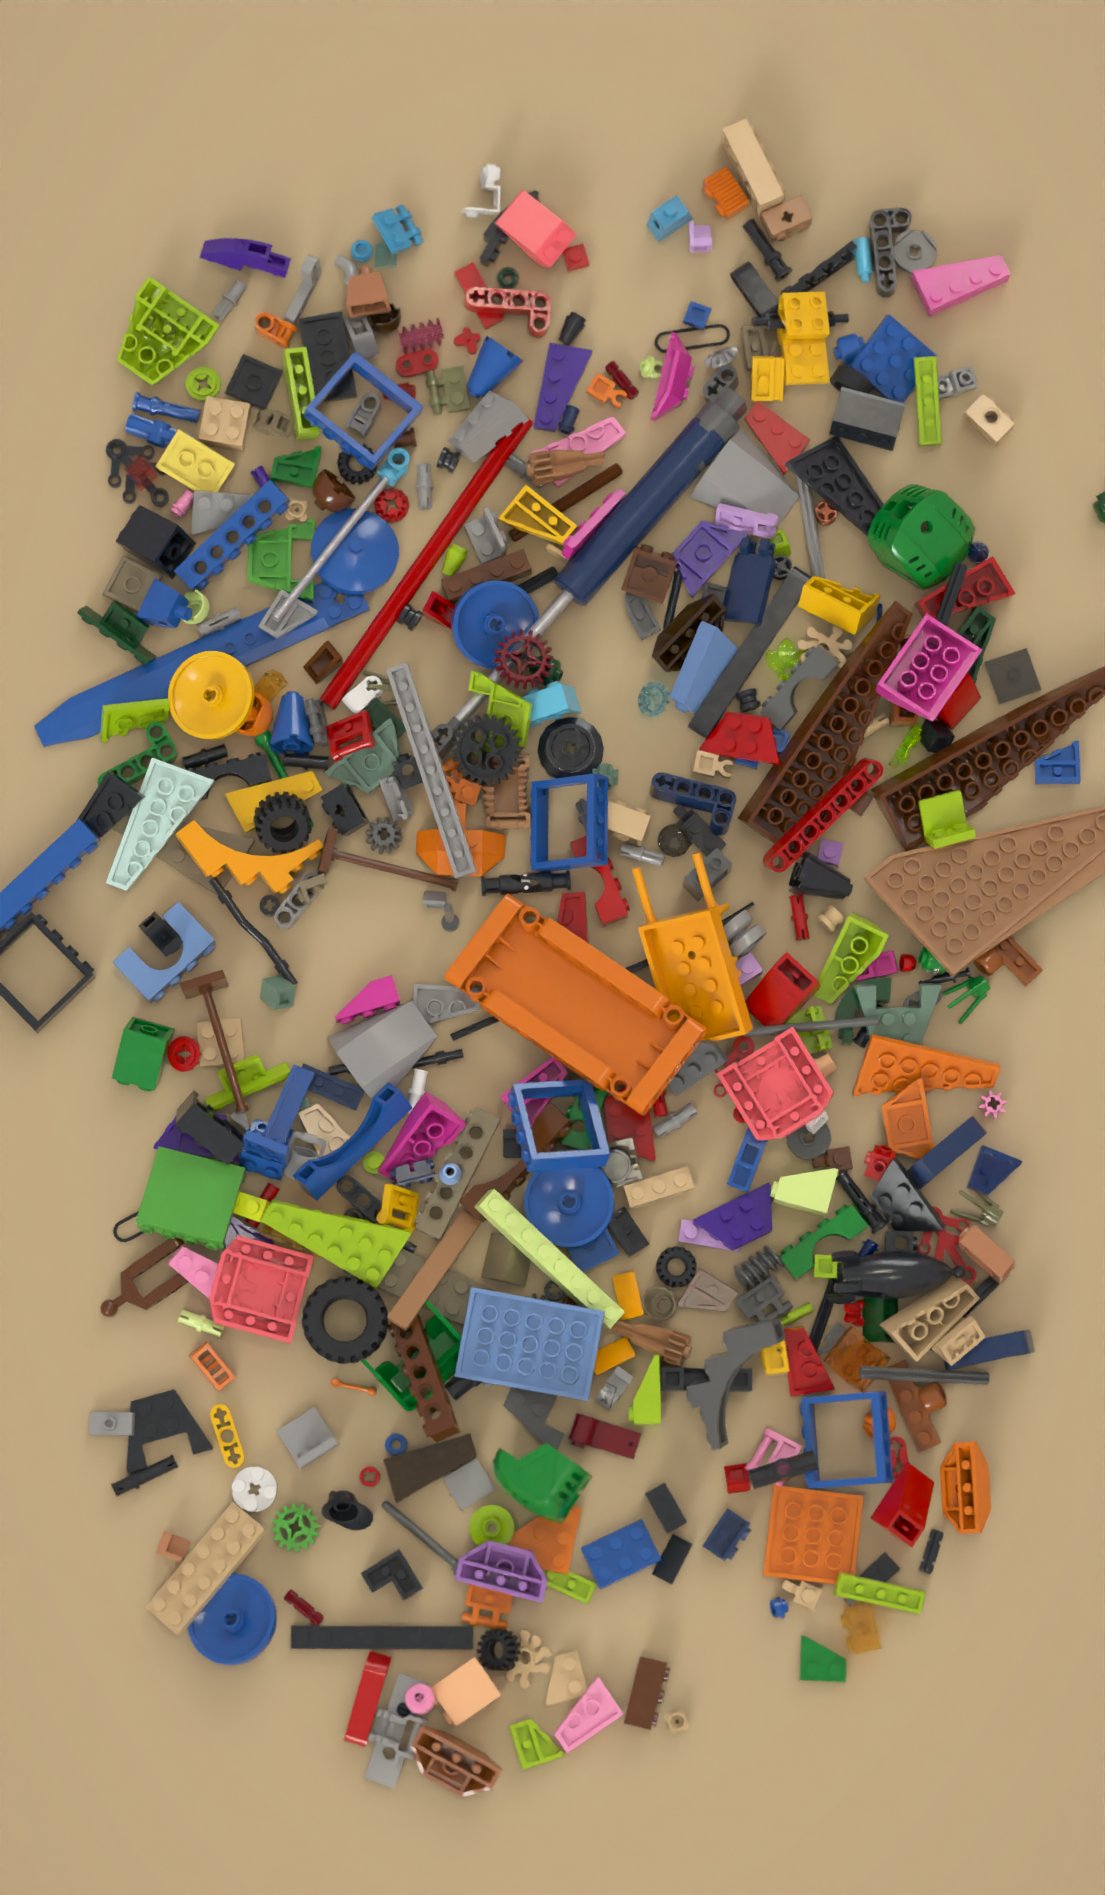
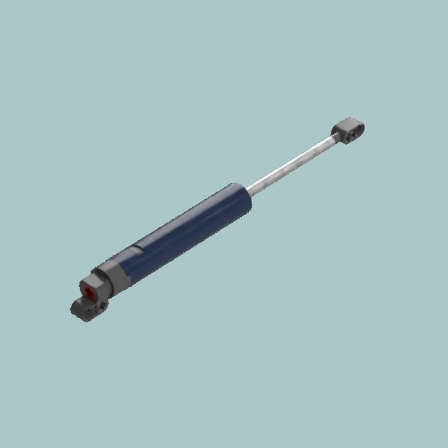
M723 365L703 387L706 404L555 577V584L562 592L524 636H528L530 630L533 631L532 638L534 639L537 634L542 635L572 600L581 606H586L634 551L635 547L642 542L694 482L702 470L707 467L739 430L737 421L748 409L745 400L734 392L739 385V379L733 366ZM725 376H733L729 381L723 380ZM517 643L510 652L521 651L524 643ZM505 658L506 665L511 671L516 664L511 662L510 659ZM494 669L488 677L500 684L502 680L499 676L503 673V670L496 672ZM474 692L447 724H440L431 732L441 761L454 747L452 741L457 740L455 733L461 729L460 725H464L467 722V719L475 713L489 695Z

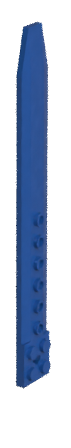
M325 582L319 583L314 586V602L297 598L318 611L317 615L281 638L276 639L258 628L270 608L268 607L224 627V630L213 632L158 657L148 664L145 663L70 697L34 727L43 747L90 738L100 733L103 705L168 698L169 685L174 673L184 661L195 654L205 651L223 652L238 659L246 667L365 613L370 608L363 594H347L333 589ZM339 593L346 595L345 603L340 604L339 601H334Z

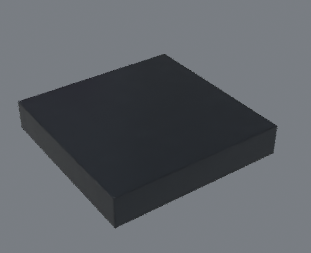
M243 354L225 391V395L244 403H250L251 406L260 410H266L283 375V371Z

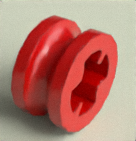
M365 1467L360 1472V1482L366 1487L376 1486L380 1481L379 1471L374 1467ZM366 1471L376 1474V1477H373L375 1479L373 1483L364 1480Z

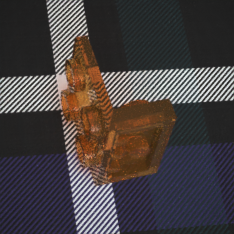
M850 1326L826 1355L824 1362L850 1386L864 1393L874 1379L859 1378V1368L861 1366L885 1367L891 1358L885 1352L873 1346L856 1328Z

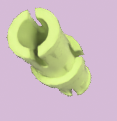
M182 1309L180 1315L186 1316L189 1319L179 1316V1323L194 1327L198 1332L205 1331L219 1338L221 1337L223 1332L214 1329V1327L224 1330L225 1326L215 1324L213 1320L206 1318V1315L202 1314L200 1316Z

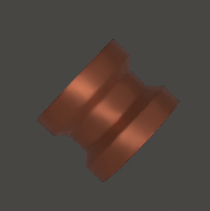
M822 501L816 506V521L823 526L831 525L836 519L837 510L827 501Z

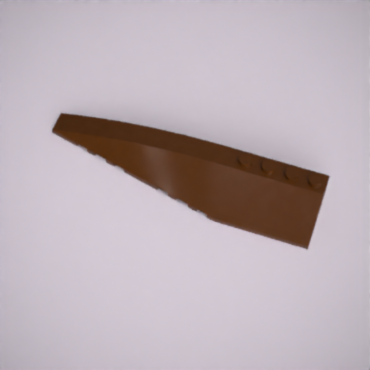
M897 601L892 603L810 710L780 754L781 765L772 766L738 816L739 820L775 844L850 771L851 767H854L859 746H862L864 733L871 723L881 697L880 694L875 692L877 684L896 658L897 648L900 641L904 638L913 613ZM823 810L820 814L821 820H823L826 816L825 810ZM809 825L804 830L805 836L811 830ZM794 841L790 842L788 846L789 851L793 850L795 846Z
M1105 666L1014 709L871 789L881 812L904 851H909L925 842L918 804L920 800L959 790L962 794L966 818L981 810L988 804L987 801L994 795L997 796L1003 790L1002 788L1010 780L1013 781L1025 766H1029L1048 749L1061 733L1064 734L1077 718L1080 719L1086 714L1085 711L1090 706L1095 705L1105 696Z

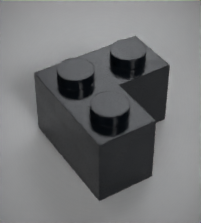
M400 1549L360 1573L372 1593L390 1582H393L403 1600L424 1589Z

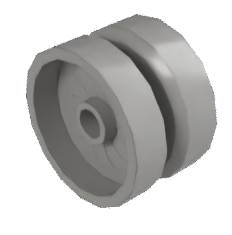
M746 910L739 913L724 926L727 941L730 944L732 957L737 956V960L747 955L767 934L759 924L752 926L746 931L753 921V917Z

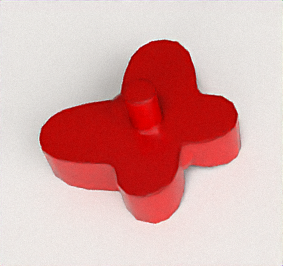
M466 327L463 329L462 334L454 338V345L466 346L468 352L474 355L477 352V342L480 341V334L472 333Z
M855 1300L852 1303L844 1304V1311L846 1312L844 1321L846 1323H852L857 1327L865 1324L864 1318L860 1315L865 1305L864 1301Z

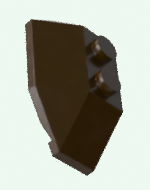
M714 594L688 604L657 636L652 658L665 672L680 671L702 621L717 627L723 632L724 619L727 612L726 607Z

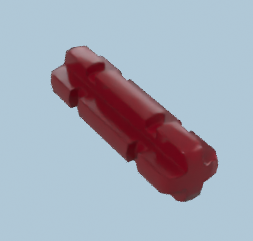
M612 361L606 365L605 370L609 375H612V379L620 389L626 392L628 399H634L639 394V391L635 386H632V382L624 372L619 370L616 362Z
M293 1590L288 1591L284 1599L289 1604H293V1607L306 1618L309 1617V1621L314 1625H319L324 1619L321 1613L314 1611L315 1608L303 1598H299L298 1594Z

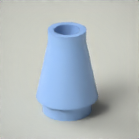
M446 1163L439 1171L441 1181L447 1185L458 1183L462 1176L460 1167L455 1163ZM448 1169L454 1170L452 1176L446 1174Z

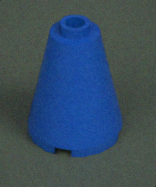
M486 336L466 385L470 388L468 392L477 399L480 396L484 397L488 391L494 390L523 360Z
M290 691L281 697L270 738V749L282 755L286 751H292L294 754H304L313 750L314 740L313 736L310 735V723L305 713L304 698L298 692Z

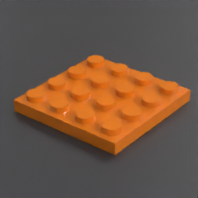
M773 1485L763 1576L836 1585L839 1572L855 1575L864 1496Z

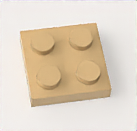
M241 1018L220 1020L233 1064L245 1059ZM211 1021L196 1022L198 1044L200 1045L199 1050L202 1053L199 1058L200 1067L224 1065Z

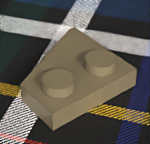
M752 325L740 328L746 371L752 370V356H773L778 343L777 329H768L766 326L753 327Z

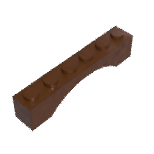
M549 1103L535 1118L532 1135L537 1153L553 1152L557 1146L556 1143L561 1138L568 1136L572 1130L571 1127L574 1125L552 1103ZM520 1159L508 1173L498 1179L485 1184L474 1185L459 1203L477 1220L483 1223L485 1220L488 1221L474 1206L488 1190L495 1189L508 1201L511 1197L510 1193L515 1188L522 1186L526 1181L525 1177L529 1174L524 1160Z

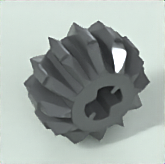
M378 817L376 818L378 825L376 826L370 822L369 826L373 830L365 831L367 836H371L366 839V843H374L371 846L372 851L379 847L380 855L384 853V848H387L388 854H391V846L395 849L399 848L398 843L395 841H403V837L397 835L402 832V828H395L398 824L396 820L389 825V817L385 818L384 823H381V819ZM382 831H387L390 837H386V840H381L379 833L383 834Z

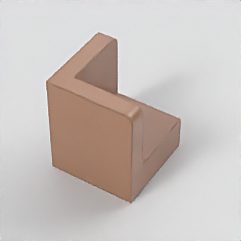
M164 1531L156 1553L183 1562L190 1541Z

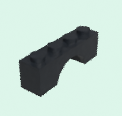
M260 752L248 755L247 759H228L226 764L210 763L200 770H196V768L186 769L187 771L212 779L215 782L227 776L238 777L244 780L249 787L272 781L266 755H261ZM210 787L209 790L205 793V795L201 798V800L208 799V795H209V791H210L211 787Z
M661 1367V1391H687L686 1386L691 1383L709 1379L703 1368ZM741 1368L729 1392H752V1368Z

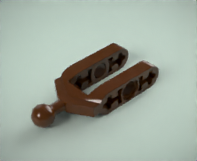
M176 1237L175 1239H168L122 1271L121 1295L114 1300H105L100 1306L101 1313L106 1317H112L117 1313L118 1307L126 1302L148 1310L187 1284L189 1281L178 1273L143 1297L132 1282L133 1279L185 1244L183 1239Z

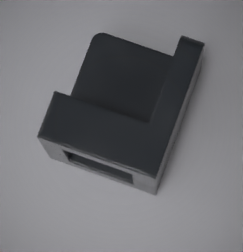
M925 719L917 734L918 740L925 749L932 753H936L951 745L955 738L950 729L938 720L932 722Z
M503 1129L504 1158H521V1145L516 1140L517 1129Z

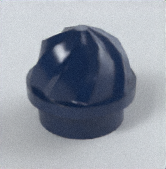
M974 542L971 544L967 557L971 562L980 564L987 560L989 549L982 542Z

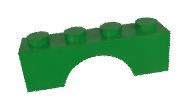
M843 1205L835 1211L837 1216L832 1220L824 1219L816 1225L819 1229L814 1233L806 1232L798 1238L800 1240L799 1244L795 1247L790 1244L781 1251L782 1256L779 1259L794 1280H797L814 1267L812 1253L814 1246L819 1240L827 1236H840L850 1241L868 1227L853 1205L849 1207Z

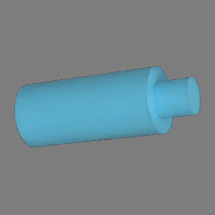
M867 237L854 239V244L857 246L855 255L857 275L861 276L863 283L870 282V274L873 273L870 240Z

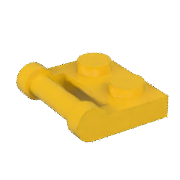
M385 1184L382 1208L377 1215V1222L382 1225L390 1224L402 1230H412L413 1232L416 1224L414 1221L417 1216L419 1193L393 1184ZM395 1210L405 1214V1219L392 1216V1211Z

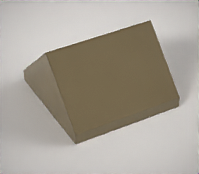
M491 1233L481 1277L525 1287L531 1260L504 1235Z

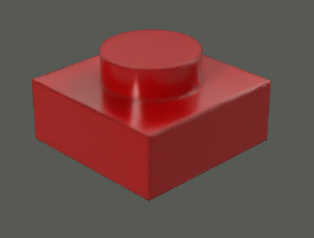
M583 243L568 247L562 252L568 272L589 266Z

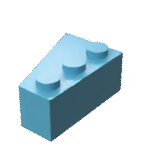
M559 681L548 684L547 688L543 690H530L526 692V696L522 697L533 704L529 727L540 725L541 722L552 718L555 720L561 719V715L571 711L575 714L582 713L575 688L559 683Z

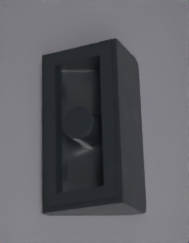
M672 1534L661 1555L662 1561L657 1563L652 1575L672 1585L693 1544Z

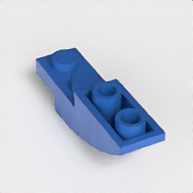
M749 1127L727 1182V1185L747 1193L768 1140L757 1141Z

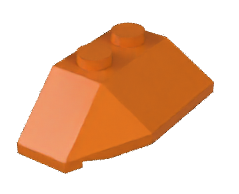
M439 829L417 831L416 854L436 875L454 876ZM464 830L477 868L476 873L467 877H482L499 861L505 858L506 835L484 830Z
M976 1441L957 1442L952 1445V1449L940 1466L942 1510L959 1534L982 1533L991 1511L988 1462Z

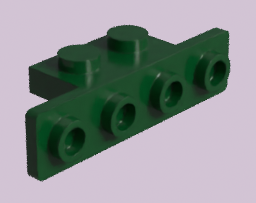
M113 601L103 617L88 606L78 610L77 613L82 616L81 619L84 622L97 627L103 636L115 640L121 649L130 651L139 662L148 664L156 658L153 653L140 645L150 626L118 602Z

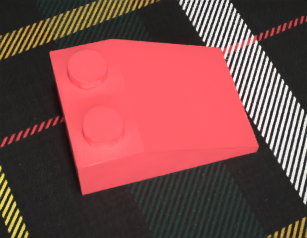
M521 190L495 222L538 266L550 268L577 235L559 217L524 190Z

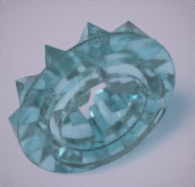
M650 682L641 689L638 705L643 714L652 717L659 716L661 712L666 711L665 707L670 703L668 701L670 693L666 690L667 686L660 682ZM651 695L657 696L658 704L653 703L654 700Z

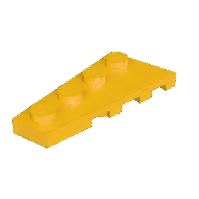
M309 771L225 793V796L245 833H248L255 829V809L259 807L261 800L266 801L267 795L270 794L272 797L275 796V792H279L280 795H283V792H289V796L296 794L298 799L301 798L303 801H306L324 790L314 771Z

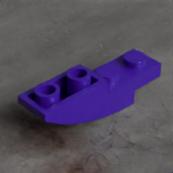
M220 238L204 241L199 257L242 271L243 265L283 278L286 277L291 260L289 257L271 252V244L240 238Z

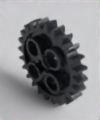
M483 714V719L479 715H475V722L472 719H467L468 727L460 725L463 732L455 733L459 741H452L457 746V749L452 750V753L458 754V757L453 762L461 763L457 770H465L463 777L471 775L470 782H475L478 778V785H483L485 780L487 786H492L493 780L496 785L501 784V778L505 781L509 780L507 773L515 775L513 767L521 766L516 761L523 758L522 755L518 754V751L524 749V747L518 746V742L523 739L515 737L519 730L511 731L513 723L509 722L505 725V717H501L497 721V714H493L491 719L488 714ZM479 730L484 735L483 741L480 743L475 738V734ZM490 730L493 731V735L491 736V738H490ZM499 735L505 739L502 747H499L496 743ZM488 746L491 749V753H487L484 747ZM473 752L479 756L477 764H473L471 761ZM494 757L500 760V767L498 769L492 766Z

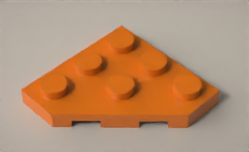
M573 1506L563 1523L538 1516L514 1532L511 1541L507 1545L533 1551L543 1570L568 1575L582 1507Z

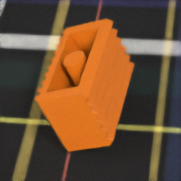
M726 166L704 179L702 190L708 199L712 197L716 203L714 208L720 217L724 215L726 220H729L749 207V199Z

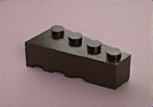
M469 1433L383 1459L396 1504L475 1458L477 1454L471 1434Z

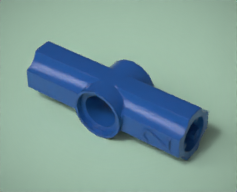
M132 413L125 427L126 433L145 439L149 444L160 448L167 447L177 431L165 422L159 420L151 421Z

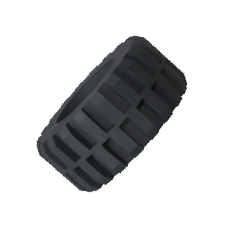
M343 1276L329 1279L324 1284L318 1285L315 1291L308 1296L302 1311V1327L308 1343L316 1353L331 1362L353 1364L363 1358L367 1359L379 1349L386 1337L389 1321L385 1303L376 1289L358 1278ZM342 1299L353 1300L360 1304L366 1313L367 1319L363 1333L358 1338L347 1342L332 1338L324 1325V1316L329 1306Z

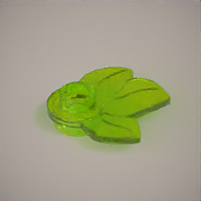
M785 638L780 643L777 652H766V662L770 668L777 672L779 679L787 681L793 674L786 675L783 670L785 668L792 670L798 662L802 664L800 656L809 649L796 651L793 643L788 638Z

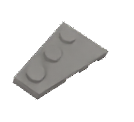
M414 984L413 1003L428 1024L480 1011V1003L472 1001L467 994L455 986ZM474 987L472 989L473 993H479L481 991L480 987Z

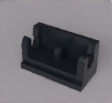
M625 1207L613 1213L608 1227L629 1258L649 1245V1242Z

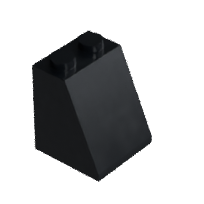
M141 505L132 513L130 520L124 529L120 531L116 542L125 551L172 580L176 575L174 570L187 559L196 545V542L178 524Z

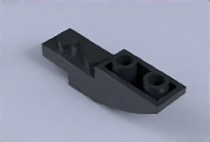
M534 190V191L528 193V194L531 195L533 198H535L538 202H541L540 200H538V199H539V192H538V191ZM507 207L493 220L483 234V239L488 244L480 256V263L486 267L491 262L495 263L500 254L498 249L501 244L505 245L510 238L495 224Z

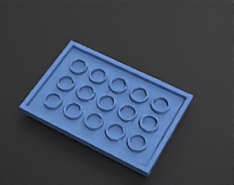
M471 1287L455 1377L589 1401L605 1311Z

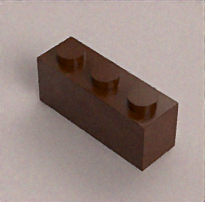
M640 1656L624 1724L651 1730L652 1726L657 1725L659 1713L655 1712L657 1703L662 1704L665 1691L661 1690L663 1681L667 1682L670 1668L666 1667V1662Z

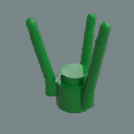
M981 975L976 978L971 977L967 981L943 992V995H948L968 986V991L948 1005L949 1009L969 995H972L974 998L977 997L960 1018L959 1024H962L981 1000L987 997L986 992L990 990V986Z

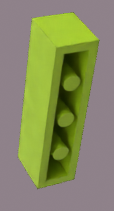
M306 347L284 349L282 363L291 415L295 420L293 426L296 441L318 438L321 429L317 426H311L310 421L303 416L305 408L315 398Z

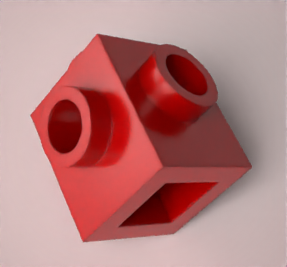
M875 1145L873 1151L868 1150L864 1163L867 1164L864 1176L880 1181L895 1157L896 1152L885 1145Z

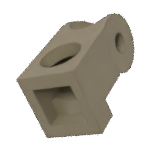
M264 409L258 411L253 428L265 434H277L288 438L295 420L281 411Z

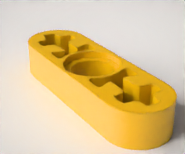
M223 1404L215 1405L211 1409L210 1417L224 1461L229 1467L238 1468L243 1465L245 1455L231 1411ZM221 1408L222 1411L227 1412V1415L224 1416L225 1423L230 1421L231 1426H223L218 1430L217 1425L222 1424L220 1419L215 1418L214 1415L217 1414V1409ZM227 1429L234 1433V1439L229 1443H225L221 1439L222 1432ZM235 1443L238 1444V1447H233L235 1453L241 1455L237 1464L228 1460L231 1457L230 1449L225 1451L224 1446L229 1447Z

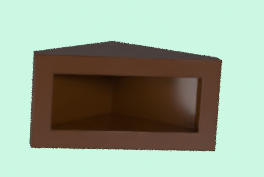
M328 640L303 668L317 684L343 664V659Z

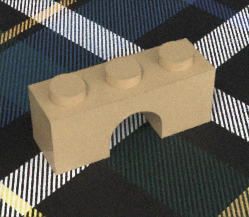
M688 1166L623 1186L630 1210L650 1204L661 1198L692 1191L695 1188Z

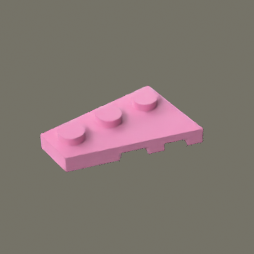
M598 1675L554 1732V1735L567 1753L623 1715Z

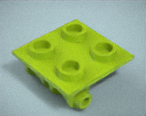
M821 1005L817 1007L811 1006L806 1008V1010L796 1012L786 1024L825 1021ZM828 1030L797 1032L810 1055L834 1048Z

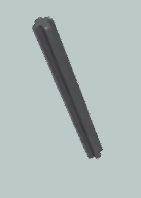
M861 1366L859 1368V1378L989 1384V1373L870 1366Z

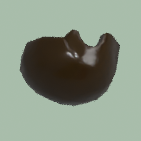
M391 303L390 312L369 315L368 322L370 327L375 332L381 334L394 332L401 323L400 308L397 309Z

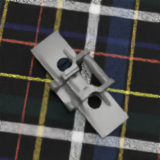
M399 1673L387 1710L377 1709L376 1716L378 1717L373 1732H370L368 1740L376 1741L365 1779L395 1789L405 1757L415 1760L411 1745L421 1726L426 1725L428 1720L418 1717V1714H414L408 1709L405 1703L406 1691L414 1684L421 1683L429 1686V1683ZM407 1720L415 1721L406 1750L399 1748ZM385 1747H392L395 1750L396 1756L393 1759L385 1758L383 1755Z

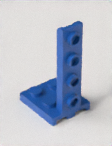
M295 1064L293 1065L264 1133L258 1130L246 1131L243 1137L246 1151L251 1150L262 1155L261 1157L273 1159L287 1167L290 1155L289 1147L286 1146L287 1143L285 1141L314 1078V1072Z

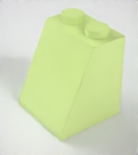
M833 1168L780 1177L778 1182L774 1181L770 1193V1196L774 1197L772 1203L825 1217L838 1169Z

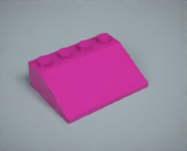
M926 613L878 682L875 692L892 703L933 722L978 658L982 649Z

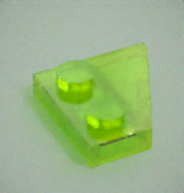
M916 725L910 728L888 765L895 769L900 765H905L910 757L909 751L912 747L915 748L922 738L919 735L922 730Z

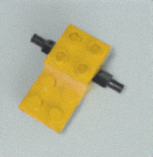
M825 291L782 293L779 297L778 313L765 314V317H752L753 327L766 326L768 329H777L778 345H781L782 356L785 358V385L828 384L830 382L825 338L830 334V326H835L836 323H848L849 316L847 313L834 314L833 311H827Z

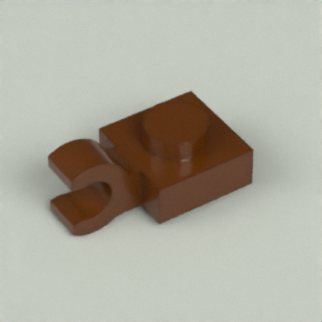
M849 1146L828 1149L826 1157L812 1159L813 1168L829 1166V1169L835 1168L838 1171L853 1169Z

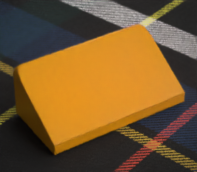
M634 1271L613 1276L612 1280L618 1306L625 1311L621 1316L622 1321L644 1316Z
M627 1337L621 1338L598 1350L594 1369L595 1376L636 1357Z

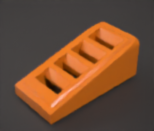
M207 1341L189 1354L190 1358L218 1392L236 1378ZM208 1350L210 1353L199 1361L198 1357ZM214 1357L215 1361L205 1368L203 1365ZM216 1366H221L213 1375H210L209 1372ZM223 1372L227 1373L219 1382L215 1381Z

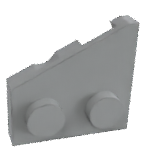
M281 589L258 628L279 639L316 616L318 611L296 599L279 622L275 621L272 618L273 614L289 595V593Z

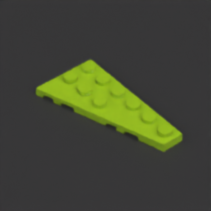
M276 1200L271 1201L260 1219L261 1222L367 1282L376 1289L412 1234V1230L397 1229L385 1224H374L367 1220L335 1213L333 1215L324 1213L321 1210L299 1207V1205Z

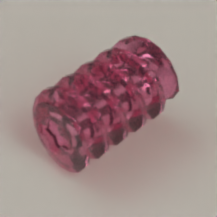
M439 317L436 318L435 325L431 320H428L427 327H425L423 322H419V329L414 324H411L410 331L403 326L401 334L396 328L399 343L405 355L408 353V347L413 352H416L417 345L424 350L425 343L430 348H433L434 341L441 346L442 339L444 338Z

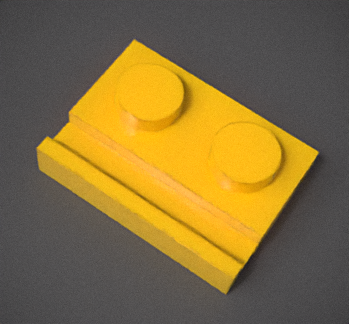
M752 356L751 401H783L784 356Z

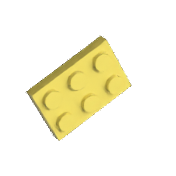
M178 428L155 467L192 490L218 492L235 463Z

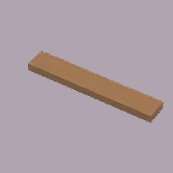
M463 1210L460 1212L387 1316L389 1321L407 1331L425 1305V1302L433 1294L479 1228L481 1221Z

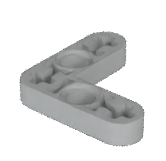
M308 254L301 267L302 283L284 317L285 321L290 322L294 326L298 322L321 276L320 259L311 254Z

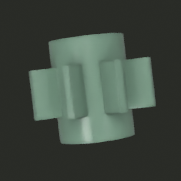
M600 764L597 769H592V774L608 777V790H611L613 785H618V769L614 770L612 764Z

